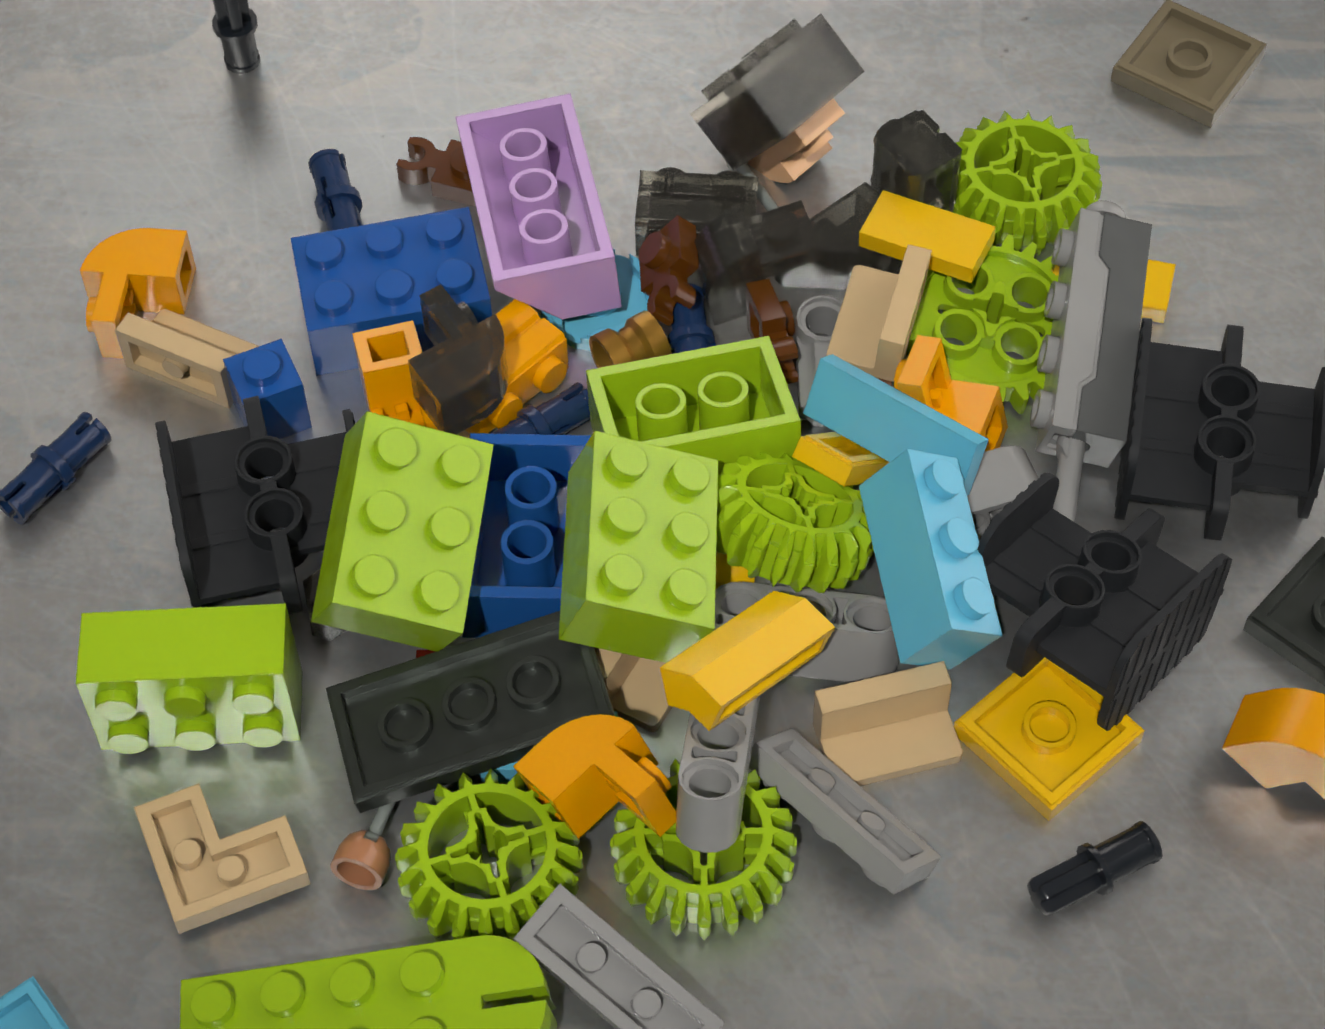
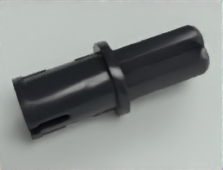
M213 0L215 15L212 19V27L216 36L221 38L224 62L227 69L238 74L253 71L260 63V54L254 35L258 26L256 14L249 8L248 0Z
M1138 821L1131 828L1095 846L1084 843L1078 846L1076 856L1029 880L1027 887L1031 896L1030 899L1036 909L1038 908L1045 916H1050L1095 892L1102 896L1107 895L1113 891V883L1149 864L1160 861L1163 857L1160 842L1150 826L1143 821Z

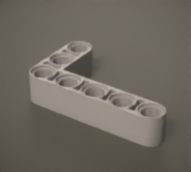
M731 582L721 585L715 590L714 630L772 591L806 598L835 626L822 652L788 676L855 682L894 673L897 670L899 655L886 600L883 597L826 590L824 593H818L813 589L802 588L797 593L788 586L775 585L772 587L770 584ZM760 696L710 731L691 713L689 714L678 773L676 835L682 844L692 850L703 853L718 852L729 848L736 842L741 824Z

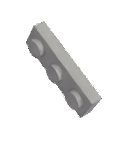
M790 728L754 743L749 768L752 771L756 769L766 788L776 786L780 798L786 800L807 818L818 835L827 841L835 843L861 866L863 873L872 882L885 887L894 895L930 876L941 856L797 731Z
M561 884L555 888L513 938V941L519 943L535 957L539 965L615 1029H720L725 1023Z

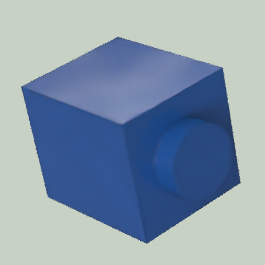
M282 338L223 359L233 403L244 427L248 426L243 399L259 396L268 436L282 439L312 428L304 386Z

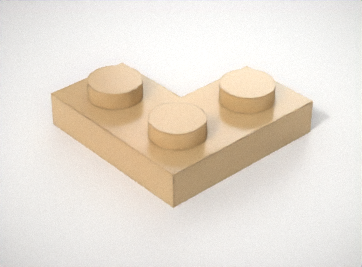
M199 783L134 807L178 934L311 884L286 815L220 839Z

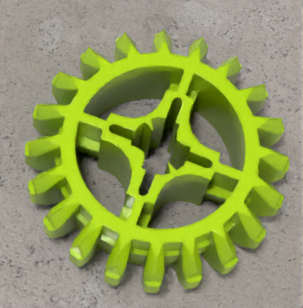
M1029 110L1022 119H1013L1004 111L998 123L982 117L977 129L965 128L959 142L952 143V148L948 152L947 165L943 167L942 184L944 185L943 199L946 203V209L953 211V213L996 226L993 246L1002 244L1006 236L1010 234L1013 235L1014 250L1020 251L1022 247H1027L1033 242L1037 244L1036 253L1040 255L1046 243L1054 246L1056 236L1061 228L1067 230L1070 228L1080 208L1085 209L1100 198L1102 181L1100 180L1098 156L1090 153L1091 149L1089 148L1088 139H1075L1072 125L1059 129L1056 128L1052 115L1043 122L1033 120Z
M760 452L755 459L750 456H739L736 463L724 464L721 473L718 475L716 551L727 554V564L730 566H742L747 569L749 578L760 576L770 580L772 587L777 583L789 585L797 593L803 587H810L818 593H824L828 586L834 589H844L848 581L858 580L862 570L867 567L874 549L860 490H854L853 485L844 487L801 461L791 459L787 453H784L780 458H773L766 452Z
M676 758L670 765V777L667 778L672 787L665 793L675 810H677L678 773L680 768V762ZM756 769L748 773L740 830L736 842L725 850L707 852V864L704 866L700 863V852L685 846L677 837L676 823L659 837L629 809L618 810L614 818V829L617 833L610 839L611 856L617 860L614 863V877L619 885H627L626 900L630 903L631 907L646 904L645 917L651 925L667 915L671 916L670 930L676 937L685 929L687 923L697 924L698 934L704 941L710 936L711 924L722 923L723 928L733 936L738 930L739 915L758 924L759 920L763 918L762 903L777 906L782 899L783 887L781 884H788L792 880L794 863L791 859L797 853V838L794 836V833L789 832L792 830L793 818L788 808H779L780 795L776 790V786L759 790L760 776H758ZM743 871L732 879L717 883L720 877L726 873ZM666 872L680 873L687 877L691 883L680 881Z
M490 768L484 778L485 783L473 785L472 779L463 772L459 779V790L452 793L447 788L437 784L434 791L436 805L417 801L414 809L415 821L417 823H403L400 835L404 846L397 848L395 854L397 869L402 872L398 878L400 893L405 898L410 899L408 902L410 913L416 921L428 918V930L435 939L452 930V939L495 935L513 940L559 884L576 897L579 890V880L575 874L579 873L583 868V854L577 847L580 843V838L578 839L571 832L565 822L557 820L554 815L557 812L551 803L541 804L538 799L539 795L532 789L526 792L525 783L518 773L506 785L499 784L498 775ZM498 824H505L513 827H503L499 826ZM468 829L466 836L460 842L445 847L455 836ZM481 844L486 845L489 858L495 857L497 859L498 878L493 876L489 863H482ZM445 847L446 854L440 855ZM542 864L536 875L525 886L511 893L513 884L519 878L533 873L532 867ZM474 893L481 895L485 899L471 898L461 894Z

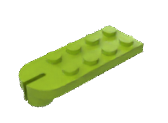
M495 935L466 937L181 980L180 1029H557V1021L551 1011L555 1010L556 1007L550 997L547 980L535 957L519 943Z

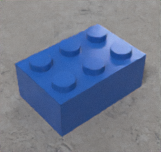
M469 207L291 238L316 376L359 368L352 333L413 320L423 356H430L448 352L492 317L491 299Z
M470 433V439L493 444V452L462 638H478L560 611L568 472L591 435Z

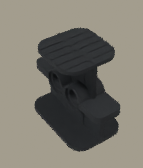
M1142 318L1127 442L1120 453L1121 460L1118 472L1119 478L1114 518L1125 520L1129 500L1205 510L1204 539L1221 541L1228 519L1231 496L1237 494L1241 489L1298 496V518L1308 519L1314 500L1318 496V489L1325 469V367H1322L1315 389L1260 382L1251 371L1241 366L1243 326L1227 324L1221 350L1216 351L1151 342L1152 319Z
M259 396L243 399L248 424L245 427L172 442L166 421L156 422V434L166 481V491L169 498V508L172 515V525L175 532V542L191 606L193 608L206 607L205 604L281 588L288 614L303 612L295 568L306 560L309 553L324 551L346 433L355 425L353 412L350 409L342 410L346 432L286 444L279 438L267 435ZM273 476L268 479H262L264 477ZM276 528H285L278 532H270Z
M1043 473L1038 480H1034L1024 492L1021 491L1015 500L1006 504L1003 510L991 519L989 526L979 541L977 549L983 557L993 597L995 595L999 596L1029 616L1018 629L1013 639L1006 667L1018 676L1024 677L1045 657L1104 696L1097 724L1106 731H1109L1114 725L1117 726L1122 721L1123 716L1129 714L1138 702L1140 703L1150 690L1152 691L1158 685V682L1164 679L1170 670L1181 662L1184 656L1190 654L1197 642H1200L1207 631L1218 600L1223 594V587L1232 559L1221 553L1198 573L1156 546L1165 517L1151 508L1143 512L1122 533L1113 530H1100L1091 533L1053 509L1059 487V479L1051 473Z

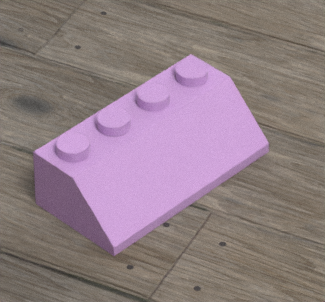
M571 93L456 116L494 289L562 320L622 307L615 256Z

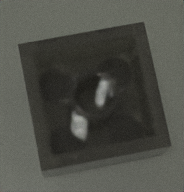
M821 13L802 27L794 18L772 36H768L741 57V61L730 70H726L704 87L701 92L707 101L690 115L732 170H735L785 139L860 76L864 69Z

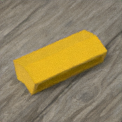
M772 591L660 667L667 703L669 706L689 711L710 731L821 653L835 626L806 598Z

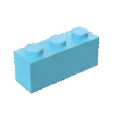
M905 450L859 485L900 663L924 666L944 661L946 668L951 670L1003 635L983 557L977 550L979 539L958 459L917 450Z

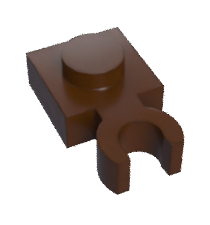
M410 137L407 142L409 158L420 161L409 162L398 159L396 163L398 179L408 185H422L431 182L433 197L476 207L461 141L451 139L446 150L442 151L436 149L434 144L425 138Z
M679 215L673 218L660 231L651 233L639 248L638 256L641 292L649 296L647 311L667 326L673 323V308L676 302L690 309L694 306L696 300V291L693 286L688 284L687 279L699 269L696 225Z
M769 278L746 283L747 329L751 339L769 336L787 384L798 382L799 375L793 363V359L798 358V350L792 337L795 334V324L789 302L787 300H778Z

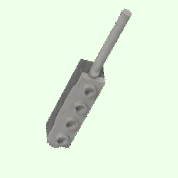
M1107 200L1096 201L1085 209L1080 208L1068 230L1061 228L1056 236L1051 262L1054 265L1060 266L1058 282L1053 281L1050 286L1044 310V316L1053 319L1051 335H1046L1042 341L1037 361V370L1046 373L1044 389L1037 391L1030 414V426L1038 428L1035 452L1056 455L1058 459L1056 477L1059 479V487L1053 509L1074 522L1076 520L1083 462L1108 468L1127 442L1152 224L1127 219L1120 206Z

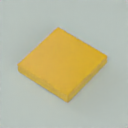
M1045 657L1024 677L1013 673L954 722L958 739L1048 821L1053 819L1141 743L1145 731L1127 714L1123 716L1122 721L1117 726L1114 725L1109 731L1100 727L1097 724V718L1104 696Z

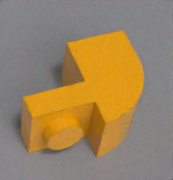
M158 228L126 230L105 239L87 255L80 268V274L88 296L86 327L88 332L95 333L102 357L123 359L115 329L128 312L137 316L138 311L159 313L160 310L167 309L177 314L185 315L196 271L187 230Z
M414 321L352 333L368 412L440 430L431 399L425 359Z
M917 335L908 358L902 359L897 365L894 388L989 439L985 452L1000 448L1008 424L999 386L951 380L942 339Z
M1276 688L1244 695L1222 749L1265 789L1306 782L1325 800V694L1301 688Z
M598 714L571 720L550 732L513 766L529 790L532 789L539 795L540 803H551L557 812L554 814L557 820L565 822L578 839L618 802L622 803L659 837L676 823V810L665 795L672 787L671 783L657 767L659 763L636 727L623 718Z

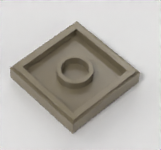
M1166 0L1114 65L1111 82L1211 128L1264 58L1267 44L1178 3Z

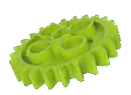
M1008 234L1001 247L993 246L992 244L972 283L928 269L924 292L905 355H909L917 335L941 338L951 380L999 386L1002 402L1010 401L1016 412L1023 414L1029 396L1034 400L1037 391L1044 389L1046 373L1037 370V361L1042 341L1046 335H1051L1053 319L1044 316L1048 291L1052 282H1058L1059 275L1055 276L1053 273L1055 265L1051 262L1052 256L1041 262L1034 259L1037 244L1033 242L1022 252L1014 250L1013 235ZM957 288H966L975 294H966ZM1017 302H1026L1034 308H1026ZM946 338L958 339L965 345H954L949 343ZM1005 352H1015L1025 359H1014Z

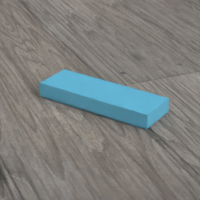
M833 354L820 358L803 412L804 415L888 462H891L907 449L957 458L967 496L970 494L989 440Z

